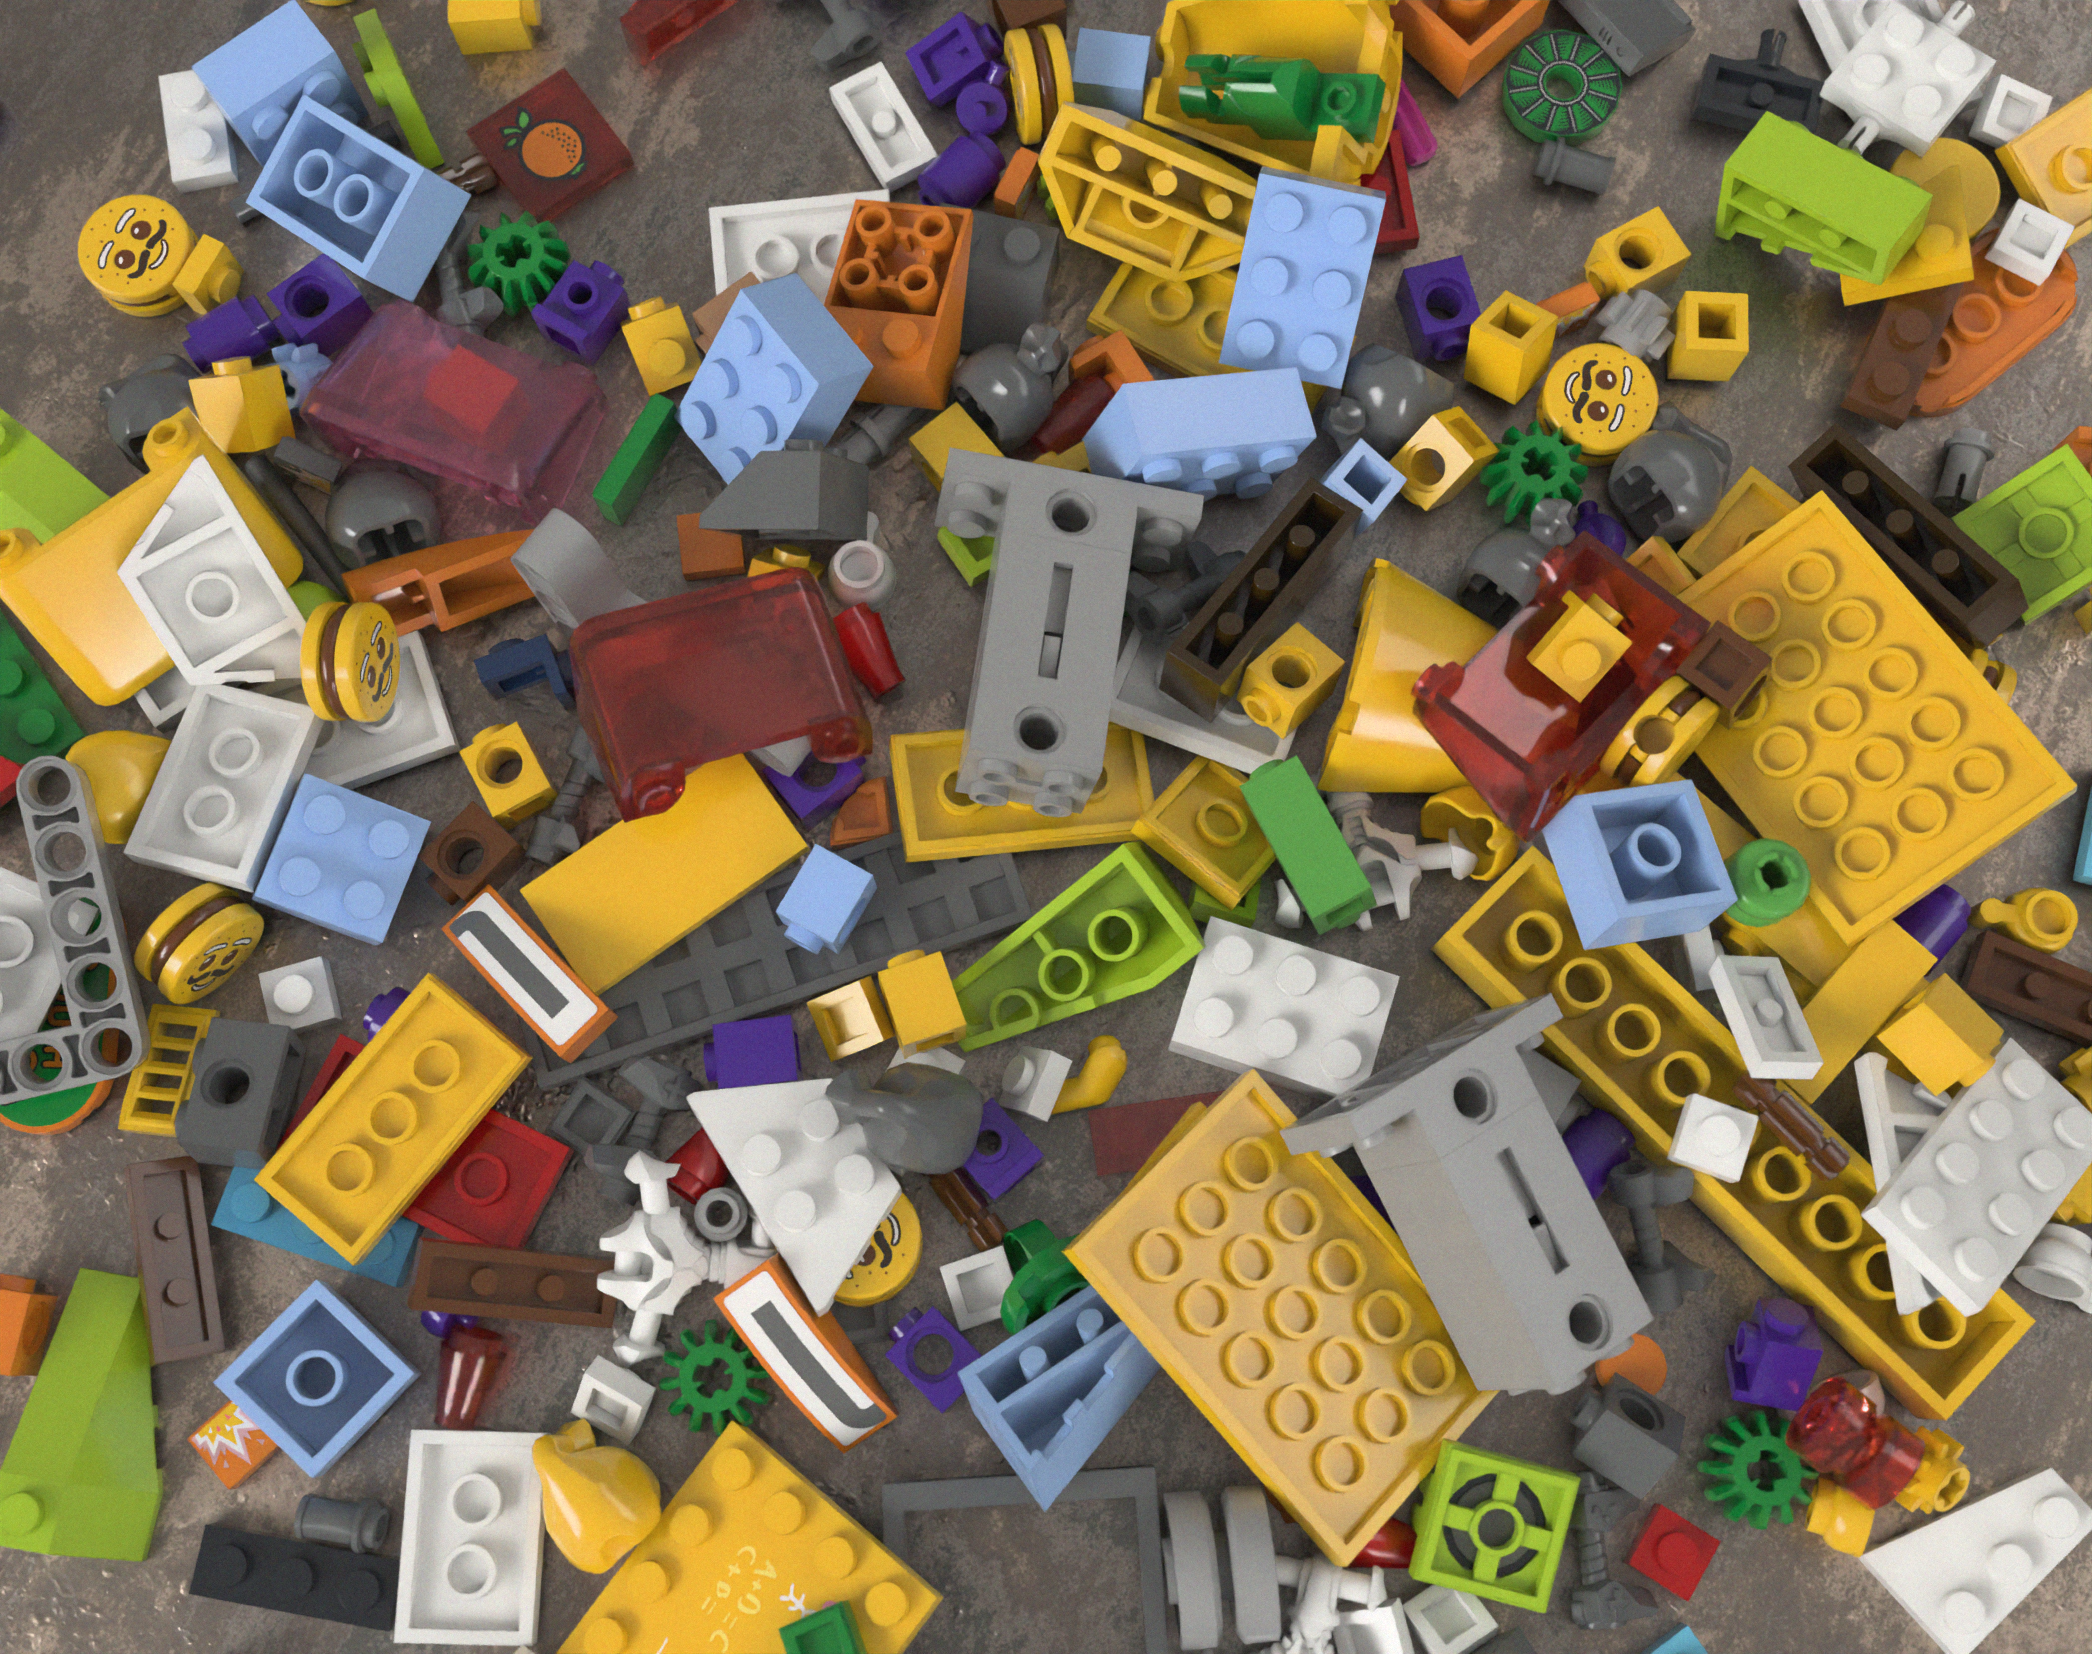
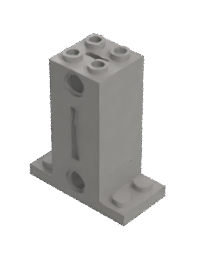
M950 447L934 526H946L952 534L964 538H978L983 535L995 537L955 792L969 794V798L972 801L987 806H1003L1008 801L1033 805V809L1037 813L1050 817H1067L1072 812L1082 813L1102 772L1130 562L1136 568L1147 572H1162L1167 569L1177 571L1201 520L1204 495Z
M1552 993L1472 1015L1280 1130L1291 1155L1318 1150L1322 1158H1327L1346 1150L1352 1145L1354 1146L1477 1390H1507L1509 1395H1519L1532 1389H1546L1548 1394L1556 1395L1578 1386L1586 1379L1585 1368L1597 1360L1610 1359L1627 1351L1635 1343L1632 1335L1654 1320L1519 1056L1542 1044L1545 1040L1540 1031L1563 1018Z

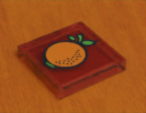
M565 67L466 131L471 143L479 153H482L487 158L495 175L523 212L527 210L530 214H533L538 224L552 219L634 164L629 150Z

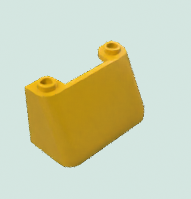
M188 406L172 417L158 422L149 431L142 450L144 460L151 470L149 473L44 544L25 528L16 527L0 530L1 600L69 678L98 705H116L130 698L176 666L117 571L196 457L204 454L286 589L298 579L303 569L304 560L301 552L265 499Z

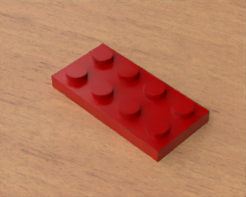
M340 1033L278 1145L276 1152L366 1047L365 1045ZM491 1108L405 1210L402 1216L452 1241L524 1248L575 1150Z

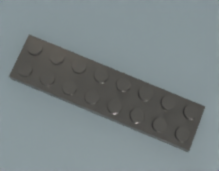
M901 830L834 853L872 874L877 885V890L839 954L822 946L818 954H814L784 936L789 926L782 923L776 910L803 864L777 872L599 995L619 1017L572 1063L559 1057L516 1012L528 1053L534 1057L531 1063L539 1089L548 1091L580 1080L583 1076L588 1077L623 1065L625 1060L631 1055L646 1057L713 1034L712 1024L756 1019L825 995L868 976H871V978L877 977L879 971L888 969L887 962L890 959L905 952L924 950L926 956L941 951V954L1019 928L1033 917L1011 853L905 863ZM555 948L554 950L569 964L560 949Z

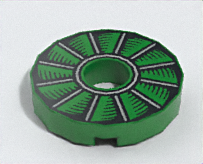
M1569 30L1542 32L1524 41L1509 58L1502 81L1503 93L1501 97L1504 111L1515 128L1533 141L1543 143L1545 139L1556 142L1558 137L1565 138V145H1580L1599 135L1615 114L1622 91L1619 66L1588 35ZM1554 79L1565 80L1573 86L1576 95L1567 99L1557 98L1548 91L1546 83Z

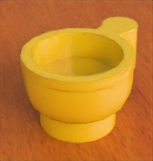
M2032 887L2008 896L2003 902L1996 898H1988L1972 906L1968 920L1975 928H1996L1998 935L2051 956L2062 950L2072 939L2078 923V913L2074 903L2066 895L2044 887Z
M1854 1446L1842 1447L1835 1482L1818 1477L1814 1483L1811 1492L1813 1502L1807 1508L1805 1530L1822 1535L1824 1542L1831 1548L1860 1558L1867 1544L1874 1518L1878 1491L1876 1482L1881 1464V1455Z

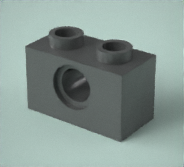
M212 1017L207 1037L201 1038L194 1050L192 1067L195 1080L190 1098L180 1104L175 1120L177 1143L196 1162L262 1170L275 1155L276 1149L285 1134L307 1049L290 1026ZM243 1083H250L249 1089L242 1099L235 1103L225 1104L226 1096L232 1088Z

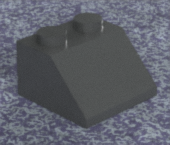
M940 202V207L969 209ZM972 209L974 217L959 354L970 356L982 347L999 342L1020 346L1022 337L1028 327L1035 321L1044 322L1059 264L1058 228Z
M806 439L785 440L784 451H760L700 514L699 528L752 540L867 541L869 466L847 459L848 450L823 447V442Z

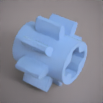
M289 343L272 348V355L276 362L268 365H279L291 418L302 415L306 420L327 414V406L324 401L338 397L341 393L337 389L338 374L336 364L332 363L326 356L319 354L318 345L315 343L297 347L294 343Z

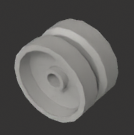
M1251 1483L1224 1486L1219 1497V1532H1213L1208 1502L1198 1489L1163 1493L1166 1538L1162 1539L1164 1572L1169 1605H1174L1181 1650L1186 1651L1218 1646L1223 1635L1221 1600H1229L1234 1631L1244 1644L1280 1640L1281 1622L1277 1572L1269 1516L1261 1484Z

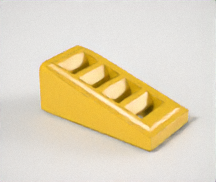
M153 1003L147 1021L151 1048L146 1060L138 1068L132 1070L121 1108L118 1124L119 1130L137 1134L177 1138L175 1133L177 1111L184 1100H189L195 1080L192 1067L195 1047L201 1038L207 1037L212 1017L220 1018V1011ZM168 1024L197 1027L194 1039L166 1037ZM163 1050L190 1052L187 1064L161 1062ZM166 1075L183 1078L180 1088L172 1089L157 1087L158 1076ZM154 1100L175 1102L172 1115L152 1113Z

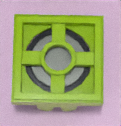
M1443 1438L1435 1470H1431L1418 1484L1420 1491L1424 1494L1423 1503H1413L1411 1507L1412 1529L1418 1536L1408 1573L1413 1579L1545 1614L1581 1478L1573 1472Z

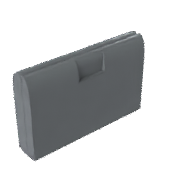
M1558 0L1628 77L1679 49L1696 32V28L1692 25L1693 20L1674 0Z

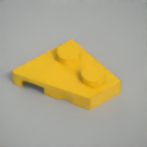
M1959 165L1946 168L1920 186L1921 189L1933 194L1923 231L1882 285L1840 274L1845 306L1975 280Z

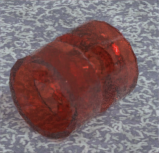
M1842 1376L1829 1379L1810 1394L1795 1414L1786 1434V1445L1820 1473L1833 1471V1482L1867 1510H1877L1897 1497L1914 1477L1925 1452L1924 1441L1889 1413L1877 1415V1404Z

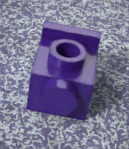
M573 260L542 305L537 303L531 311L542 337L594 367L621 328L620 322L626 320L630 315L627 308L631 306L625 288L622 287L625 283L623 278L614 269L600 261H594L590 268ZM586 296L590 298L588 302L581 304Z
M991 1097L983 1104L984 1113L978 1137L985 1132H994L1002 1140L1001 1148L995 1155L985 1156L977 1150L975 1145L972 1155L963 1167L991 1200L997 1204L1045 1160L1044 1154Z
M1759 1296L1750 1322L1742 1321L1736 1334L1735 1346L1727 1344L1724 1352L1732 1400L1800 1412L1823 1354L1813 1306L1799 1304L1786 1298L1772 1299Z

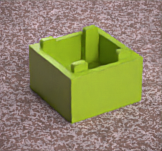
M2068 444L2060 447L1952 517L1953 523L2019 579L2029 609L2019 617L2024 626L2029 625L2092 585V477Z

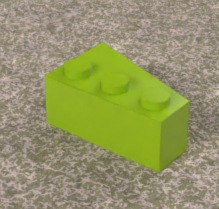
M1766 111L1724 164L1714 236L1730 240L1736 232L1763 239L1760 244L1764 251L1779 255L1785 246L1813 254L1810 259L1814 266L1882 285L1922 233L1933 194L1921 189L1916 182L1907 177L1895 176L1866 161L1859 153L1852 149L1840 148L1812 134L1804 125L1796 121H1787Z

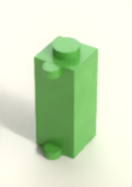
M1297 755L1285 762L1282 759H1275L1255 769L1249 776V781L1239 787L1250 811L1319 936L1335 927L1342 929L1352 925L1359 920L1361 913L1376 906L1377 902L1369 881Z

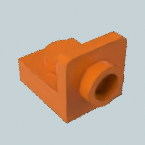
M1121 329L1106 338L1098 335L1086 340L1076 348L1072 358L1068 361V382L1075 392L1102 378L1104 389L1111 400L1122 384L1155 381Z

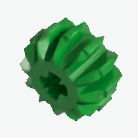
M525 210L517 223H512L510 217L501 212L499 218L500 226L495 230L479 224V236L483 242L467 245V255L473 264L468 268V276L475 288H491L504 303L503 309L505 313L513 319L523 306H528L531 312L537 303L547 299L569 267L567 263L571 261L570 258L572 257L567 242L559 239L556 226L550 223L549 220L538 224L534 215L530 214L527 210Z
M1538 420L1528 425L1525 434L1512 425L1505 430L1501 438L1502 443H1493L1500 451L1489 462V465L1483 467L1480 473V483L1492 487L1486 497L1487 507L1501 504L1507 506L1504 513L1505 523L1513 522L1519 513L1525 515L1526 523L1530 529L1531 514L1536 504L1542 498L1565 499L1572 503V507H1576L1583 497V490L1578 485L1583 484L1588 477V466L1575 462L1582 452L1581 443L1563 446L1560 443L1563 438L1562 426L1554 429L1550 436L1543 435Z
M711 1319L705 1322V1344L693 1330L685 1329L680 1333V1338L689 1354L685 1356L676 1351L668 1350L665 1352L663 1361L668 1365L680 1368L679 1377L660 1379L659 1388L665 1391L680 1389L682 1392V1396L671 1402L667 1408L671 1416H678L686 1412L691 1406L694 1407L689 1419V1431L693 1433L701 1432L712 1413L713 1429L716 1436H720L730 1423L729 1410L744 1427L750 1426L755 1422L753 1412L745 1403V1400L749 1399L757 1404H769L772 1395L764 1389L754 1387L755 1378H770L771 1376L762 1365L753 1367L751 1360L756 1357L747 1346L742 1350L740 1349L743 1340L733 1326L729 1329L723 1342L722 1328L719 1321ZM724 1360L730 1366V1368L724 1371V1374H733L732 1385L730 1389H717L711 1395L705 1389L706 1386L711 1384V1381L702 1380L703 1371L706 1366H718Z
M1749 1410L1745 1418V1424L1735 1415L1723 1417L1722 1428L1727 1439L1711 1433H1707L1703 1438L1705 1445L1717 1453L1715 1461L1703 1459L1699 1460L1696 1465L1699 1472L1716 1474L1717 1477L1716 1481L1706 1487L1704 1495L1711 1501L1726 1499L1723 1507V1516L1729 1521L1738 1522L1746 1515L1750 1527L1754 1529H1767L1771 1515L1781 1524L1788 1525L1794 1521V1512L1789 1500L1805 1506H1809L1813 1502V1497L1809 1491L1800 1486L1801 1478L1815 1479L1818 1478L1820 1472L1817 1467L1801 1464L1799 1458L1809 1452L1812 1444L1807 1438L1789 1440L1792 1433V1422L1787 1418L1778 1417L1769 1424L1767 1416L1762 1410ZM1767 1462V1476L1748 1477V1463Z

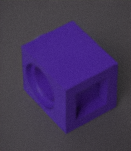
M324 253L266 293L280 312V315L274 318L272 323L286 341L294 343L297 347L315 343L318 345V353L327 358L378 322L362 294L336 262ZM328 305L322 314L308 318L311 311L316 307Z
M1454 256L1403 269L1395 293V299L1415 361L1432 356L1436 360H1449L1467 352L1471 324L1481 315V311L1463 256ZM1432 307L1443 308L1453 318L1449 320L1437 319L1427 309Z
M827 729L792 776L782 775L770 766H767L762 771L769 785L809 832L841 807L848 797L857 792L856 789L866 782L860 767L867 763V760L846 733L843 732L835 738ZM827 762L837 767L834 779L825 786L813 787L804 782L807 770L816 763Z
M791 1015L712 1024L714 1042L704 1043V1065L708 1082L718 1081V1089L803 1081L798 1024Z
M915 1306L887 1335L895 1345L885 1356L942 1414L965 1392L958 1372L983 1356L935 1306H932L925 1314ZM933 1334L945 1337L953 1348L951 1365L945 1372L938 1375L924 1372L916 1360L918 1344L922 1339Z

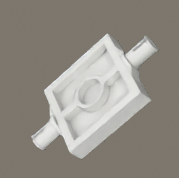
M1891 1L1827 78L1821 90V97L1843 109L1855 123L1845 137L1838 142V147L1848 149L1852 147V150L1862 155V152L1875 137L1897 142L1920 157L1926 154L1986 80L1996 63L1995 59L1958 37L1967 24L1975 17V12L1971 5H1968L1959 16L1965 2H1954L1949 11L1936 24L1897 1Z

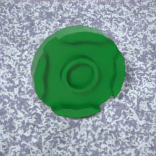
M1034 1219L1004 1234L1005 1253L1015 1273V1277L1004 1292L1000 1314L1004 1327L1011 1336L1091 1285L1062 1252L1079 1234L1058 1240L1051 1230L1039 1219Z

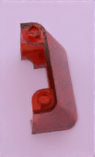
M1586 530L1568 547L1564 548L1558 544L1546 554L1535 572V576L1541 579L1534 598L1463 667L1455 661L1447 663L1442 668L1434 663L1422 673L1410 693L1415 698L1412 709L1414 716L1502 825L1524 843H1528L1539 834L1559 811L1601 770L1600 762L1621 729L1640 706L1665 681L1676 675L1677 668L1706 635L1711 625V622ZM1569 589L1584 602L1593 593L1603 599L1624 617L1616 628L1633 642L1580 703L1532 665L1526 658L1569 608L1561 600Z
M800 567L784 568L597 615L580 624L570 637L569 652L578 718L624 823L651 815L662 814L672 808L685 791V769L806 735L813 755L822 762L843 763L873 754V730L824 592L815 576L807 569Z

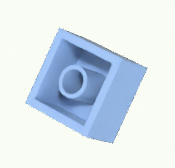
M291 0L191 66L231 128L263 169L303 94L354 124H357L358 121L369 115L335 50L295 0Z
M305 773L299 782L251 900L374 946L381 944L384 941L431 821Z
M1692 779L1575 795L1542 829L1584 950L1699 932L1738 900Z
M316 1279L213 1383L311 1478L323 1476L422 1373L328 1282Z

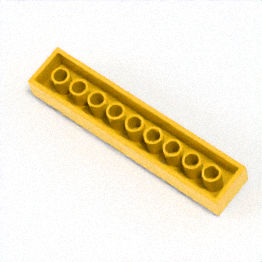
M1533 845L1431 948L1492 1009L1552 993L1563 1018L1540 1031L1545 1041L1534 1049L1540 1055L1582 1080L1576 1090L1595 1108L1609 1113L1620 1121L1635 1137L1636 1143L1634 1146L1648 1160L1653 1161L1656 1165L1678 1166L1690 1169L1694 1173L1693 1194L1689 1199L1792 1299L1799 1304L1813 1306L1817 1323L1866 1370L1876 1372L1880 1383L1917 1419L1947 1420L2036 1322L2000 1287L1983 1310L1968 1317H1965L1944 1296L1908 1315L1898 1314L1885 1238L1861 1216V1213L1877 1195L1873 1167L1781 1079H1775L1777 1081L1775 1088L1779 1092L1785 1089L1824 1128L1822 1131L1824 1133L1823 1136L1826 1139L1833 1137L1849 1153V1164L1837 1177L1828 1182L1820 1181L1804 1165L1806 1158L1802 1154L1796 1157L1759 1119L1740 1180L1730 1183L1668 1160L1667 1157L1686 1097L1690 1094L1696 1093L1755 1116L1759 1115V1111L1755 1107L1748 1109L1732 1091L1735 1080L1747 1070L1735 1037L1636 942L1584 950L1556 868Z

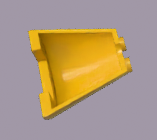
M1173 0L1167 2L1163 25L1158 28L1155 38L1156 55L1163 62V68L1159 77L1151 78V82L1145 88L1143 95V119L1260 166L1361 186L1360 179H1358L1361 174H1373L1383 156L1396 114L1402 72L1403 31H1393L1394 21L1390 18L1389 5H1397L1400 0ZM1224 54L1232 57L1233 54L1263 57L1305 58L1310 60L1321 73L1378 74L1386 83L1374 143H1358L1343 126L1319 125L1316 141L1262 139L1249 125L1213 124L1205 119L1188 118L1182 112L1180 106L1179 87L1202 85L1198 72H1189L1184 67L1188 55ZM1212 90L1220 99H1223L1224 91Z
M1374 557L1363 575L1352 625L1359 628L1349 679L1343 705L1328 733L1316 789L1327 792L1440 793L1457 786L1474 785L1492 789L1496 793L1549 794L1560 772L1572 774L1576 768L1582 749V738L1574 736L1573 732L1576 719H1581L1585 714L1591 691L1579 703L1529 662L1526 657L1532 651L1531 649L1390 561Z

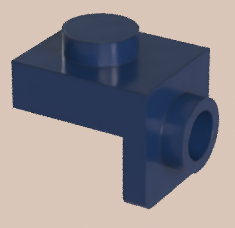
M546 633L526 641L520 638L502 641L489 649V655L473 660L481 683L495 700L549 681L554 695L565 710L578 706L571 687L580 685L581 680L573 658L568 649L558 652Z

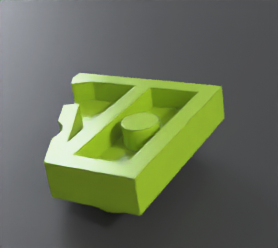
M375 8L354 16L353 20L361 40L351 45L379 109L391 105L418 163L428 169L444 164V159L427 126L424 114Z

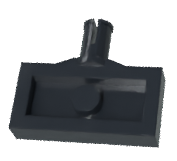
M1767 29L1761 33L1757 59L1735 60L1709 54L1703 66L1691 118L1750 132L1766 111H1769L1787 121H1796L1804 125L1815 135L1823 100L1820 93L1825 82L1797 75L1785 66L1780 65L1787 35L1779 30L1773 41L1776 29Z

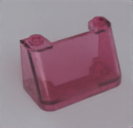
M397 299L394 305L381 304L311 387L299 414L328 449L356 460L360 452L373 459H376L378 453L479 490L488 502L500 505L501 501L518 508L524 506L525 509L521 516L522 521L537 527L552 508L562 510L609 402L603 390L595 384L597 376L580 364L571 361H564L562 366L550 363L433 320L421 307L411 302Z

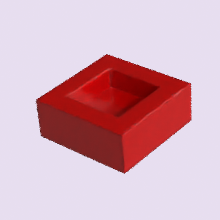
M1654 1503L1623 1563L1680 1599L1689 1602L1721 1541L1662 1504Z

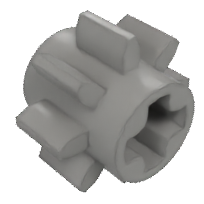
M1637 289L1631 297L1622 291L1617 298L1612 296L1595 318V321L1606 328L1599 336L1598 343L1622 347L1623 350L1632 356L1636 355L1645 364H1649L1653 358L1659 360L1676 337L1665 328L1673 317L1672 311L1663 300L1649 291Z

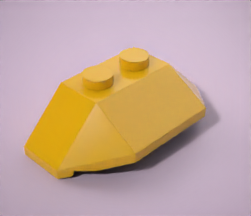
M1066 101L1062 102L1037 161L1067 238L1176 284L1223 270L1241 262L1258 183L1256 179L1222 158L1115 111Z

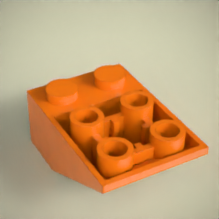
M862 199L855 200L824 303V307L874 366L854 400L944 411L960 351L974 217L972 209Z

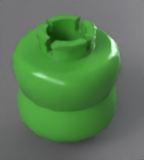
M1763 838L1750 841L1724 860L1725 868L1738 899L1725 911L1732 919L1743 925L1761 928L1777 924L1802 907L1810 893L1811 874L1807 861L1795 847L1782 840Z

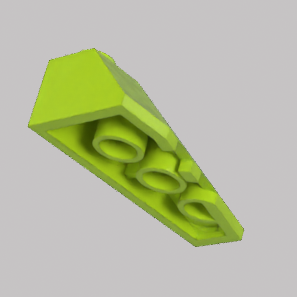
M0 408V530L16 527L25 528L44 544L109 500L110 497Z
M1141 841L1122 844L951 981L967 1024L966 1039L957 1041L965 1053L1154 988L1206 948L1180 891Z
M80 1267L0 1469V1546L56 1556L139 1562L147 1560L163 1496L162 1468L157 1469L154 1428L159 1427L158 1405H153L150 1359L138 1277Z

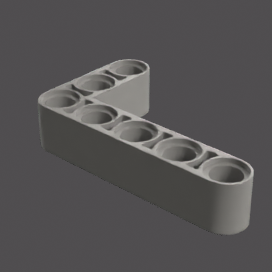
M552 508L510 558L512 564L556 626L574 643L732 744L736 743L740 749L782 775L792 776L830 727L827 718L803 697L629 591L593 535L567 513Z
M40 756L29 761L20 770L17 777L16 793L71 1025L0 1041V1105L117 1078L138 1068L146 1060L151 1048L150 1033L91 783L86 772L79 765L56 756ZM53 769H61L68 775L71 790L68 797L62 803L49 806L41 800L38 794V783L46 772ZM68 833L78 835L86 846V856L83 863L71 871H66L59 867L53 858V847L56 841ZM83 897L93 900L101 911V923L98 929L88 936L78 934L71 928L68 922V912L71 905ZM97 962L108 965L117 977L116 989L106 1000L92 997L86 992L83 985V976L86 970ZM107 1028H118L129 1035L132 1041V1052L125 1063L115 1064L107 1061L101 1055L98 1049V1041L101 1034ZM38 1044L53 1046L62 1057V1069L55 1079L46 1080L40 1078L30 1067L31 1052Z

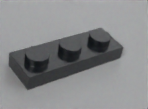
M210 1523L205 1525L189 1594L388 1632L395 1629L401 1557L369 1551L355 1553L352 1548L220 1523Z

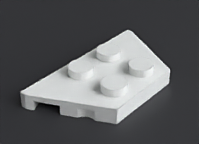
M202 454L192 461L121 564L117 573L189 686L223 684L229 681H247L250 683L268 682L285 678H301L300 651L307 622L206 457Z
M1868 1052L1854 1061L1878 1193L1953 1099L1945 1091L1935 1096L1922 1082L1916 1085L1909 1083L1885 1069L1888 1062L1887 1058L1878 1053ZM1885 1239L1898 1314L1908 1315L1942 1297L1943 1295Z
M832 1078L693 1092L686 1097L689 1106L818 1317L824 1315L834 1302L833 1297L853 1265L857 1266L871 1244V1237L880 1222L886 1220L901 1196V1186L887 1164L883 1163L868 1149L860 1122L852 1125H845L839 1122L831 1101L825 1096L827 1086L832 1081Z

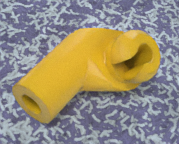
M1100 1035L1090 1041L1087 1046L1089 1057L1077 1077L1065 1079L1051 1115L1101 1105L1111 1098L1127 1071L1128 1055L1122 1049V1045L1117 1038L1111 1035Z

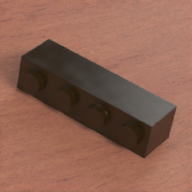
M1837 422L1788 466L1800 491L1807 500L1823 490L1906 588L1969 645L1976 649H1984L2029 609L2017 577Z
M1310 477L1168 648L1159 689L1209 723H1212L1240 688L1247 666L1283 635L1349 553L1363 509Z

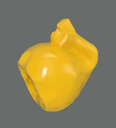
M104 730L82 738L73 744L69 750L66 760L79 765L86 772L91 783L104 842L109 844L128 843L172 739L129 730Z
M585 1418L566 1422L558 1428L556 1434L543 1435L535 1440L532 1446V1459L542 1483V1506L548 1533L571 1564L585 1572L593 1574L604 1573L625 1553L641 1542L660 1520L661 1491L659 1480L639 1457L625 1449L614 1446L597 1447L592 1427Z

